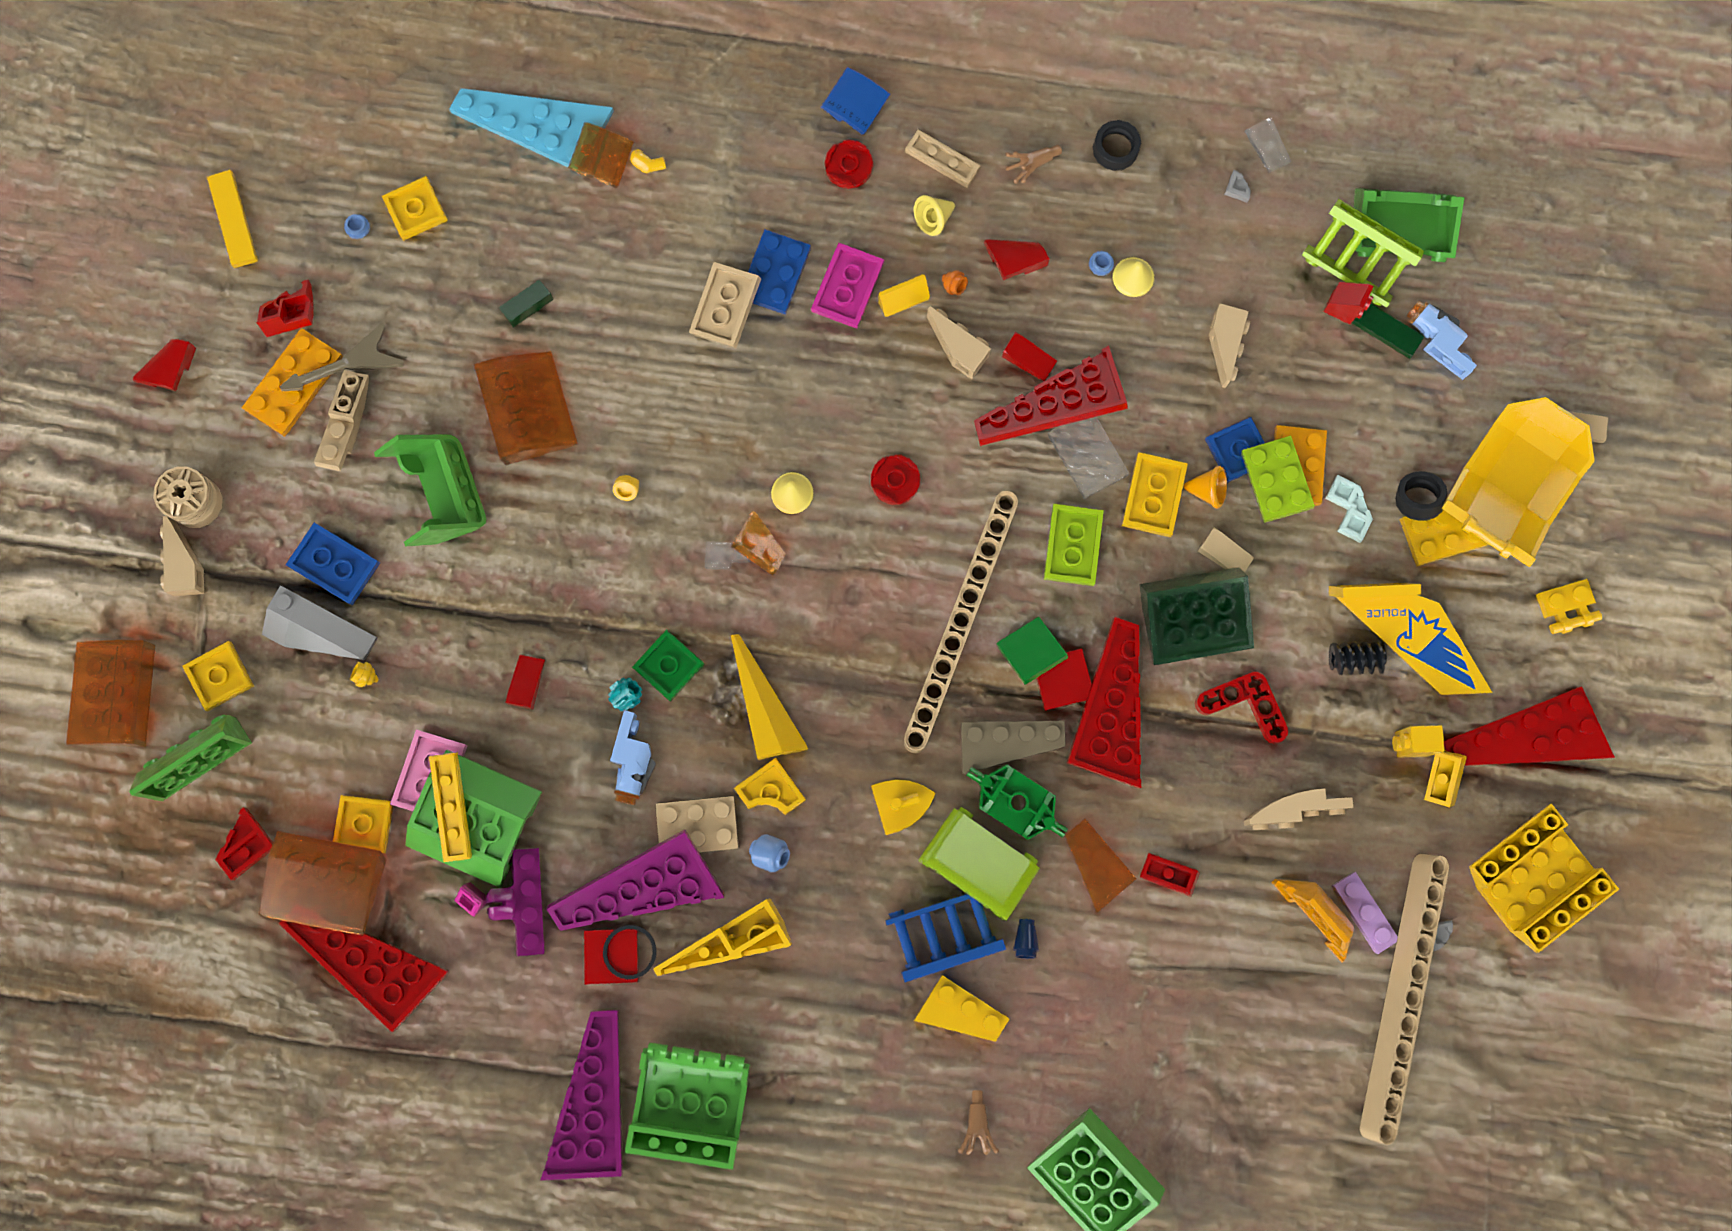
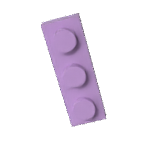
M1356 872L1349 874L1332 885V888L1375 954L1381 953L1397 942L1398 936Z

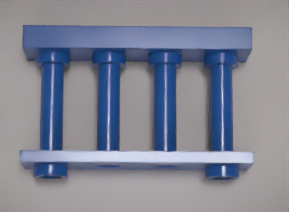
M967 893L907 914L902 909L890 913V919L885 920L886 926L895 924L906 958V970L901 971L904 982L1006 950L1003 939L997 940L996 936H992L983 905ZM970 899L983 939L980 940L982 945L971 948V945L967 944L955 907V903ZM945 907L958 947L955 948L956 954L946 956L945 952L942 953L930 915L931 911ZM920 915L932 953L930 957L931 962L921 965L920 960L917 961L905 924L906 919Z

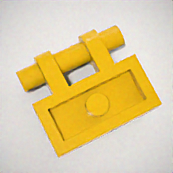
M1587 579L1536 594L1544 619L1552 616L1555 617L1556 623L1549 625L1552 634L1559 632L1565 634L1571 632L1573 628L1592 626L1594 622L1602 620V614L1599 610L1594 612L1588 611L1587 606L1596 603ZM1576 610L1577 617L1569 619L1566 616L1565 612Z

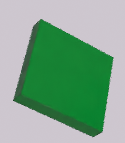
M1040 617L1035 618L996 643L998 649L1024 685L1068 659L1067 653Z
M666 629L632 668L671 702L705 663Z

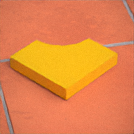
M774 758L734 787V790L749 810L759 805H769L787 815L806 801L777 758Z

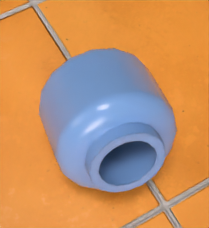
M764 834L750 845L751 861L758 868L769 872H777L783 869L789 861L790 850L787 843L782 839Z

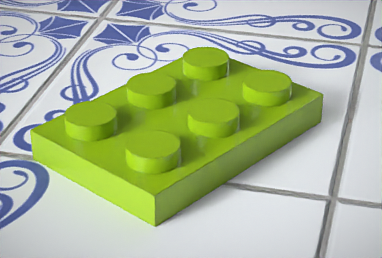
M1291 436L1241 451L1264 523L1314 509L1315 505Z
M1053 504L1043 580L1087 586L1095 585L1104 510Z

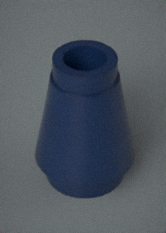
M1019 919L1013 947L1016 958H1037L1039 946L1035 920Z

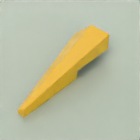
M739 634L731 635L757 759L761 760L808 750L805 741Z
M768 898L656 966L653 970L657 976L786 948L792 945L784 920L771 898Z

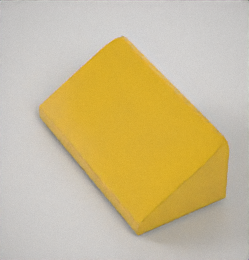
M923 274L883 290L878 295V303L886 317L930 299L926 277Z
M1451 752L1435 754L1424 800L1446 807L1455 805L1467 756Z

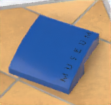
M847 67L821 105V108L839 122L844 120L863 135L890 96V93L869 78Z

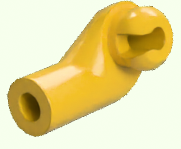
M635 149L631 153L630 160L632 164L643 173L666 169L664 157L650 159L639 149Z

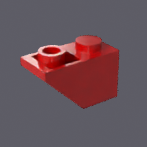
M1339 282L1333 290L1323 312L1351 324L1355 318L1360 319L1364 311L1370 306L1373 300V296L1370 293L1374 286L1370 284Z

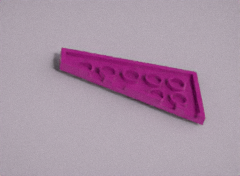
M684 829L547 905V911L561 931L591 925L592 922L607 919L611 921L622 916L632 914L636 916L671 909L677 905L701 903L702 900L715 898V900L724 898V893Z
M619 1010L590 1012L581 1048L574 1065L570 1085L566 1092L540 1181L620 1177L623 1175Z

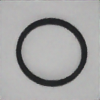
M626 925L614 930L606 939L603 947V958L607 968L615 976L623 979H635L646 974L652 968L657 955L656 944L651 934L644 928L635 925ZM625 929H635L644 933L652 945V958L649 965L642 972L635 975H624L617 972L609 963L607 949L611 939L618 932Z

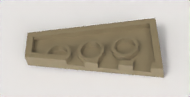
M1065 721L961 722L962 775L967 774V772L971 773L969 770L971 766L976 770H981L1064 748L1066 746Z

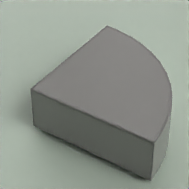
M1233 170L1224 195L1248 203L1250 187H1248L1247 182L1243 178L1244 176L1240 172Z
M1452 920L1438 923L1433 951L1441 949L1448 941L1453 931Z

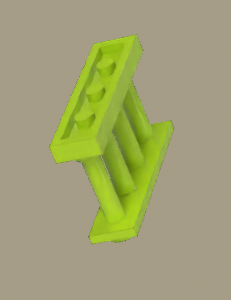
M1338 199L1329 212L1333 216V222L1317 246L1314 248L1308 244L1302 256L1305 257V260L1310 265L1320 266L1346 283H1361L1374 286L1370 293L1373 296L1372 302L1376 305L1387 307L1393 297L1387 292L1406 265L1412 264L1416 267L1423 256L1424 250ZM1347 224L1354 229L1355 234L1337 261L1325 255L1324 252L1341 226ZM1368 237L1376 242V248L1359 273L1356 274L1345 267L1363 238L1366 239ZM1391 251L1397 255L1398 260L1381 285L1378 287L1366 280L1384 252Z

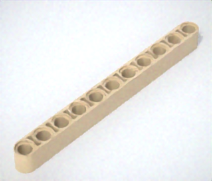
M1011 491L1000 492L994 501L905 733L904 746L911 753H919L924 750L1018 505V499ZM1001 500H1008L1012 504V508L1008 510L1002 509L999 506V502ZM992 523H999L1002 525L1003 531L995 533L991 530L990 525ZM990 546L994 549L995 554L985 556L981 548ZM981 569L985 572L986 577L978 580L973 577L972 571ZM967 592H972L976 595L977 601L967 603L963 595ZM960 615L964 616L968 620V624L964 627H959L955 624L954 618ZM948 639H954L958 642L959 648L951 651L946 648L945 642ZM942 662L948 664L950 672L945 675L938 673L936 670L937 664ZM931 686L938 687L941 691L940 697L936 699L930 698L927 695V689ZM921 710L929 711L932 715L931 721L927 723L921 722L917 716L918 712ZM912 734L920 735L923 740L922 745L919 747L911 746L908 741L909 736Z
M1419 854L1412 863L1360 1123V1132L1364 1138L1384 1145L1392 1144L1398 1133L1449 872L1448 861L1443 856Z

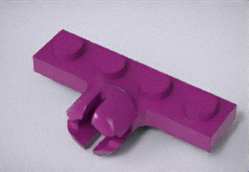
M539 848L513 850L511 855L512 886L509 888L491 889L487 893L486 903L502 902V906L487 908V914L493 921L507 919L514 921L516 957L545 954Z

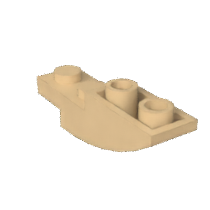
M347 370L343 371L328 411L330 420L314 460L317 467L341 471L347 454L352 453L366 402L369 384L368 375Z
M1325 788L1304 791L1283 797L1263 806L1244 820V826H1252L1253 830H1267L1270 824H1278L1279 829L1295 828L1294 823L1302 822L1301 812H1303V817L1320 816L1319 811H1329V815H1344L1345 810L1353 808L1352 797L1326 799Z

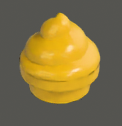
M357 662L350 676V680L355 682V685L358 687L372 685L374 682L377 683L379 681L375 669L368 662Z

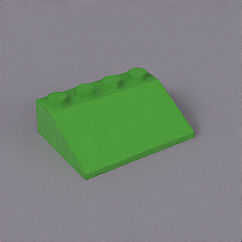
M220 715L211 721L212 725L206 729H200L190 734L189 740L183 744H176L167 749L166 755L160 759L156 758L144 764V769L136 774L129 792L132 796L164 801L252 742L236 717Z
M1090 1108L1074 1120L1027 1167L1084 1231H1126L1160 1204L1165 1188Z

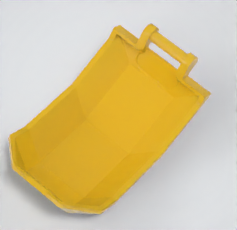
M1546 397L1508 404L1461 471L1442 509L1464 523L1461 528L1468 534L1470 532L1498 550L1499 555L1505 559L1512 555L1530 567L1536 560L1535 556L1550 525L1581 478L1595 462L1590 426Z

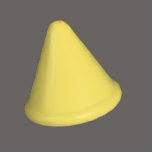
M922 195L917 198L914 204L915 220L924 233L930 236L939 235L955 209V204L952 201Z
M1130 257L1121 260L1116 265L1113 271V282L1122 294L1138 297L1150 291L1154 283V273L1146 261Z
M795 472L785 473L777 478L772 486V501L784 513H800L811 504L813 499L811 482L802 474Z

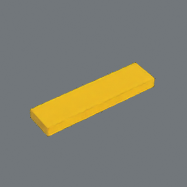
M227 170L207 176L231 266L235 269L258 262L233 172Z
M458 752L429 756L443 862L472 858Z

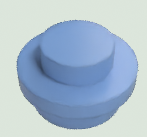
M353 214L346 219L344 229L351 238L361 239L368 234L370 224L363 215Z
M1105 251L1094 253L1089 260L1090 270L1098 276L1109 274L1114 266L1112 256Z

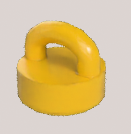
M628 475L616 478L613 485V493L618 499L629 501L633 500L638 494V479Z

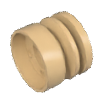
M174 467L167 470L158 478L154 486L153 498L157 508L164 515L188 528H201L209 525L218 517L222 509L223 497L220 489L213 481L190 467Z

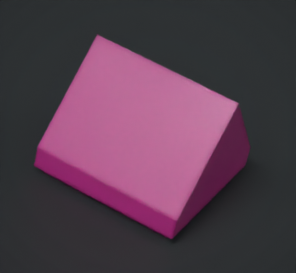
M469 882L461 886L455 902L471 916L475 917L486 904L487 896Z

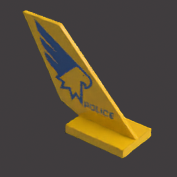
M1382 583L1329 586V596L1336 597L1440 695L1493 693L1440 603L1419 596L1421 595V584Z

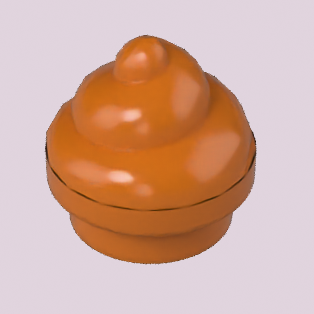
M954 270L942 276L943 286L947 293L961 295L965 291L968 279L963 272Z

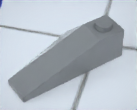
M282 586L278 588L267 607L262 631L263 636L286 648H296L359 660L367 658L378 639Z

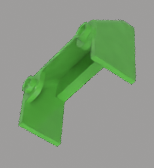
M450 434L396 435L374 452L375 457H396L400 468L405 473L419 475L433 519H429L422 524L419 532L404 541L405 547L439 544L476 531L485 525L486 515L462 445L455 436Z

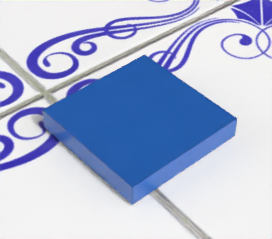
M1252 417L1205 438L1218 466H1222L1225 470L1227 483L1248 474L1241 451L1264 444Z

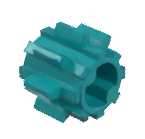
M622 678L609 687L611 691L608 693V700L615 709L628 711L641 702L639 698L642 696V688L639 687L637 681L631 680V678Z

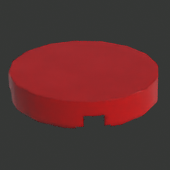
M850 139L834 144L826 153V175L832 183L842 188L851 189L863 185L870 178L873 170V158L869 149L859 141Z
M903 455L881 458L874 465L871 472V487L874 494L881 501L890 505H901L909 502L917 494L920 487V473L917 465L910 458Z

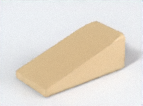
M1216 528L1210 531L1198 549L1199 553L1241 579L1254 559L1253 556Z

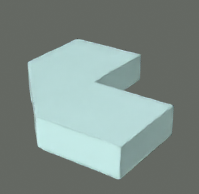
M1337 475L1325 499L1347 509L1337 532L1360 543L1363 541L1373 518L1370 510L1367 509L1361 486Z

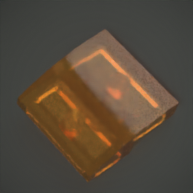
M585 122L568 168L589 179L595 178L616 188L621 181L634 142L610 130Z

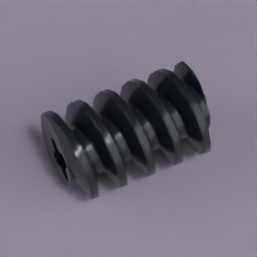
M1377 641L1371 644L1362 642L1360 645L1357 642H1353L1350 646L1346 642L1341 643L1340 646L1337 643H1332L1329 647L1330 669L1336 668L1339 675H1343L1344 668H1347L1348 674L1352 675L1355 667H1357L1360 675L1364 673L1365 667H1367L1369 674L1374 673L1375 667L1378 668L1380 674H1383L1385 671L1387 653L1383 642L1381 644Z

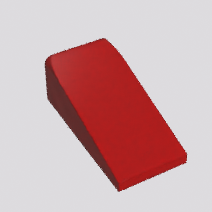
M1017 332L1014 333L1002 354V358L1043 382L1057 363L1056 359Z
M519 655L507 693L506 704L531 710L534 709L545 659Z
M1148 853L1140 878L1192 897L1200 872Z

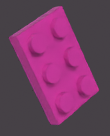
M838 242L811 307V312L858 329L883 268L884 259Z

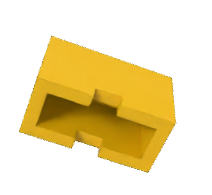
M1442 725L1410 726L1396 731L1395 736H1393L1392 745L1394 751H1397V758L1428 757L1445 752Z

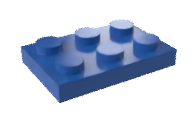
M764 229L748 273L761 277L753 304L786 315L810 253L811 245Z
M313 523L286 563V566L348 604L353 605L380 562L318 524Z

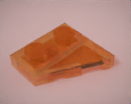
M755 511L748 515L731 545L732 548L772 576L777 572L786 555Z

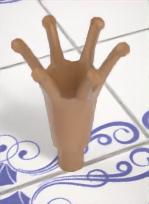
M1055 145L1051 148L1045 147L1030 153H1017V151H1014L1013 154L1006 152L1005 155L1007 157L1021 158L1020 162L1007 166L1006 170L1021 167L1024 170L1013 182L1017 184L1021 179L1022 183H1026V179L1036 168L1051 161L1053 157L1060 155L1062 149L1059 145Z
M981 1090L972 1091L968 1130L962 1146L958 1149L959 1153L964 1152L969 1141L966 1154H971L976 1137L980 1138L985 1155L991 1151V1148L994 1153L999 1152V1149L993 1143L988 1129L986 1107L983 1104V1091Z

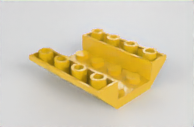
M1552 804L1546 806L1469 866L1477 890L1509 931L1536 953L1542 951L1620 890L1603 868L1592 867L1563 830L1568 826V823Z

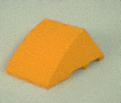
M1274 879L1271 883L1288 902H1296L1328 939L1325 942L1327 947L1343 963L1346 960L1354 932L1351 921L1316 882Z

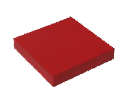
M1082 649L1066 652L1068 659L1036 678L1045 711L1087 700L1092 683Z
M614 930L584 931L585 985L639 982V978L623 979L615 976L604 962L603 947L606 939ZM622 930L614 935L608 945L607 956L609 963L621 974L635 975L639 973L638 930Z

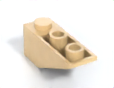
M1219 303L1214 312L1209 338L1221 385L1223 388H1226L1229 382L1234 381L1236 378L1238 367L1235 366L1236 358H1240L1242 355L1244 344L1241 343L1242 335L1247 334L1250 321L1246 320L1248 311Z
M930 306L927 312V319L951 365L970 379H973L990 356L991 348H989V344L980 337L975 338L969 334L968 329L960 323L955 324L949 320L948 315L941 309L935 310Z
M163 516V524L160 526V535L163 539L160 559L162 564H164V574L161 575V586L164 592L172 596L204 594V569L177 522L168 516Z

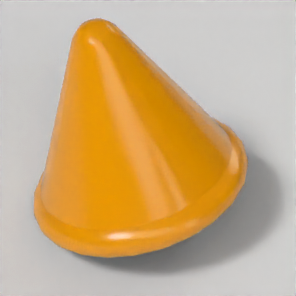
M1216 466L1214 469L1187 481L1183 487L1187 492L1209 503L1215 509H1219L1225 501L1227 492L1225 470L1222 466Z

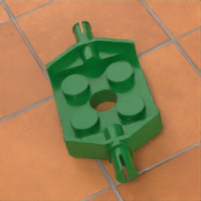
M1007 764L988 775L982 774L972 766L969 770L976 774L977 777L970 772H967L966 776L979 783L978 808L1027 840L1046 829L1052 830L1062 838L1065 834L1058 830L1057 827L1064 832H1067L1068 828L1058 823L1054 818L1056 802L1054 794ZM1016 795H1022L1025 799V805L1020 810H1015L1011 805V800Z

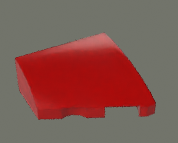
M984 240L991 260L996 263L1003 280L1023 272L1026 275L1048 266L1050 258L1039 242Z
M308 279L302 281V288L293 294L285 291L276 299L260 306L257 324L266 337L313 324V293Z
M171 339L134 375L132 380L152 387L159 386L176 391L183 371H188L196 347L188 341Z

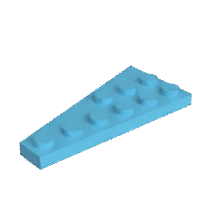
M462 88L449 108L452 114L579 173L583 170L614 113L613 107Z

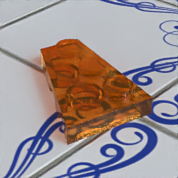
M1085 818L1064 835L1096 913L1137 879Z

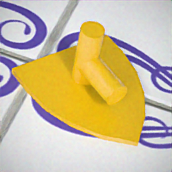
M891 780L871 785L885 835L899 832L918 821L930 807L936 794L924 785L907 780Z

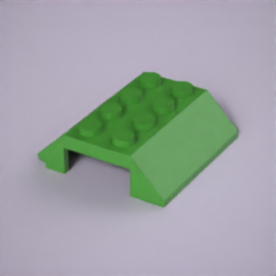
M649 1042L648 1048H643L639 1065L641 1073L633 1120L629 1125L625 1153L733 1170L742 1124L750 1064H746L745 1057L727 1054L726 1059L721 1060V1053L702 1050L699 1051V1056H694L695 1049L673 1046L672 1052H669L668 1045Z

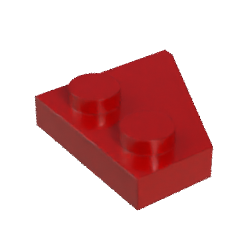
M245 807L240 809L238 813L240 816L234 828L230 829L226 837V843L220 849L215 859L230 880L237 879L276 848V845Z

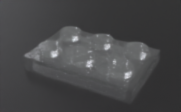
M1097 417L1061 425L1048 432L1049 439L1084 499L1128 477V470Z

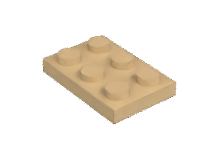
M713 262L689 333L737 349L761 277Z
M734 796L656 804L659 843L685 829L699 853L739 849Z

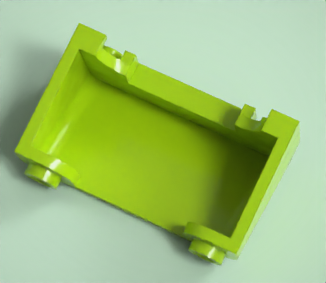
M960 807L959 810L953 808L918 861L932 870L935 869L937 874L943 876L980 902L985 908H990L993 914L1001 920L1007 921L1040 869L1036 865L1038 860L1027 852L1024 855L1020 854L972 820L974 815L963 807Z

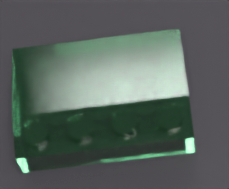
M1240 567L1139 584L1142 611L1153 665L1254 648L1248 575Z

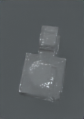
M706 542L705 568L731 569L732 562L749 563L750 552H748V549L732 550L733 544L729 542Z

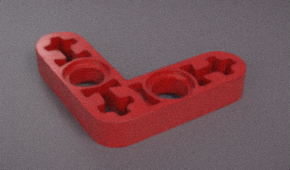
M1251 672L1204 691L1195 699V708L1202 715H1211L1247 700L1266 741L1275 744L1282 742L1288 736L1287 724L1267 679L1259 672ZM1251 678L1254 681H1260L1257 689L1259 694L1265 692V696L1254 700L1253 696L1258 695L1254 687L1250 688L1248 685L1251 682ZM1226 687H1234L1237 690L1238 696L1236 700L1226 699L1224 695ZM1205 696L1208 700L1219 696L1220 701L1213 703L1210 706L1211 710L1207 706L1203 707L1201 705ZM1260 701L1270 703L1272 708L1270 714L1264 715L1258 710ZM1274 715L1277 719L1273 720L1272 723L1275 728L1280 727L1281 732L1278 734L1279 738L1276 735H1270L1269 731L1273 729L1270 722L1265 724L1263 720L1269 719Z

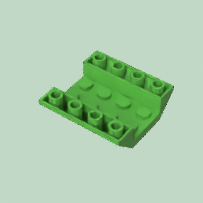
M446 750V751L444 752V754H446V753H454V752H452V751H450V750ZM458 754L472 858L443 862L431 773L425 782L408 822L405 846L501 888L512 864L509 862L527 818L531 817L534 813L542 791Z

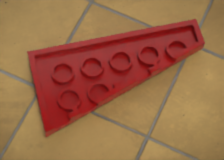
M1109 345L1101 349L1102 353L1091 358L1089 356L1083 359L1082 364L1073 369L1067 368L1035 386L1034 391L1025 396L1021 394L1015 397V401L1005 407L999 406L974 420L980 446L1128 409L1127 400Z
M1114 617L1066 763L1140 789L1139 625Z
M1582 686L1444 741L1445 752L1467 756L1465 766L1615 758Z
M296 904L278 923L391 1032L397 1030L450 972L302 904Z

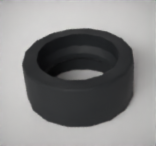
M1122 120L1109 121L1097 131L1093 144L1094 157L1106 169L1113 171L1124 170L1130 167L1137 159L1141 147L1140 134L1129 122ZM1110 134L1123 135L1131 143V150L1124 157L1111 156L1103 148L1104 138Z
M1426 471L1412 472L1400 480L1395 497L1396 506L1402 514L1410 519L1417 521L1433 519L1443 511L1442 506L1448 494L1447 486L1441 478L1433 473ZM1413 488H1424L1434 493L1437 499L1430 504H1419L1409 499L1406 492Z

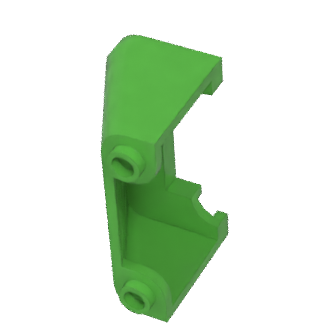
M1355 188L1354 208L1424 250L1423 255L1431 256V261L1446 262L1447 258H1455L1465 197L1439 193ZM1368 237L1366 239L1363 238L1355 250L1357 256L1369 257L1376 248V242Z

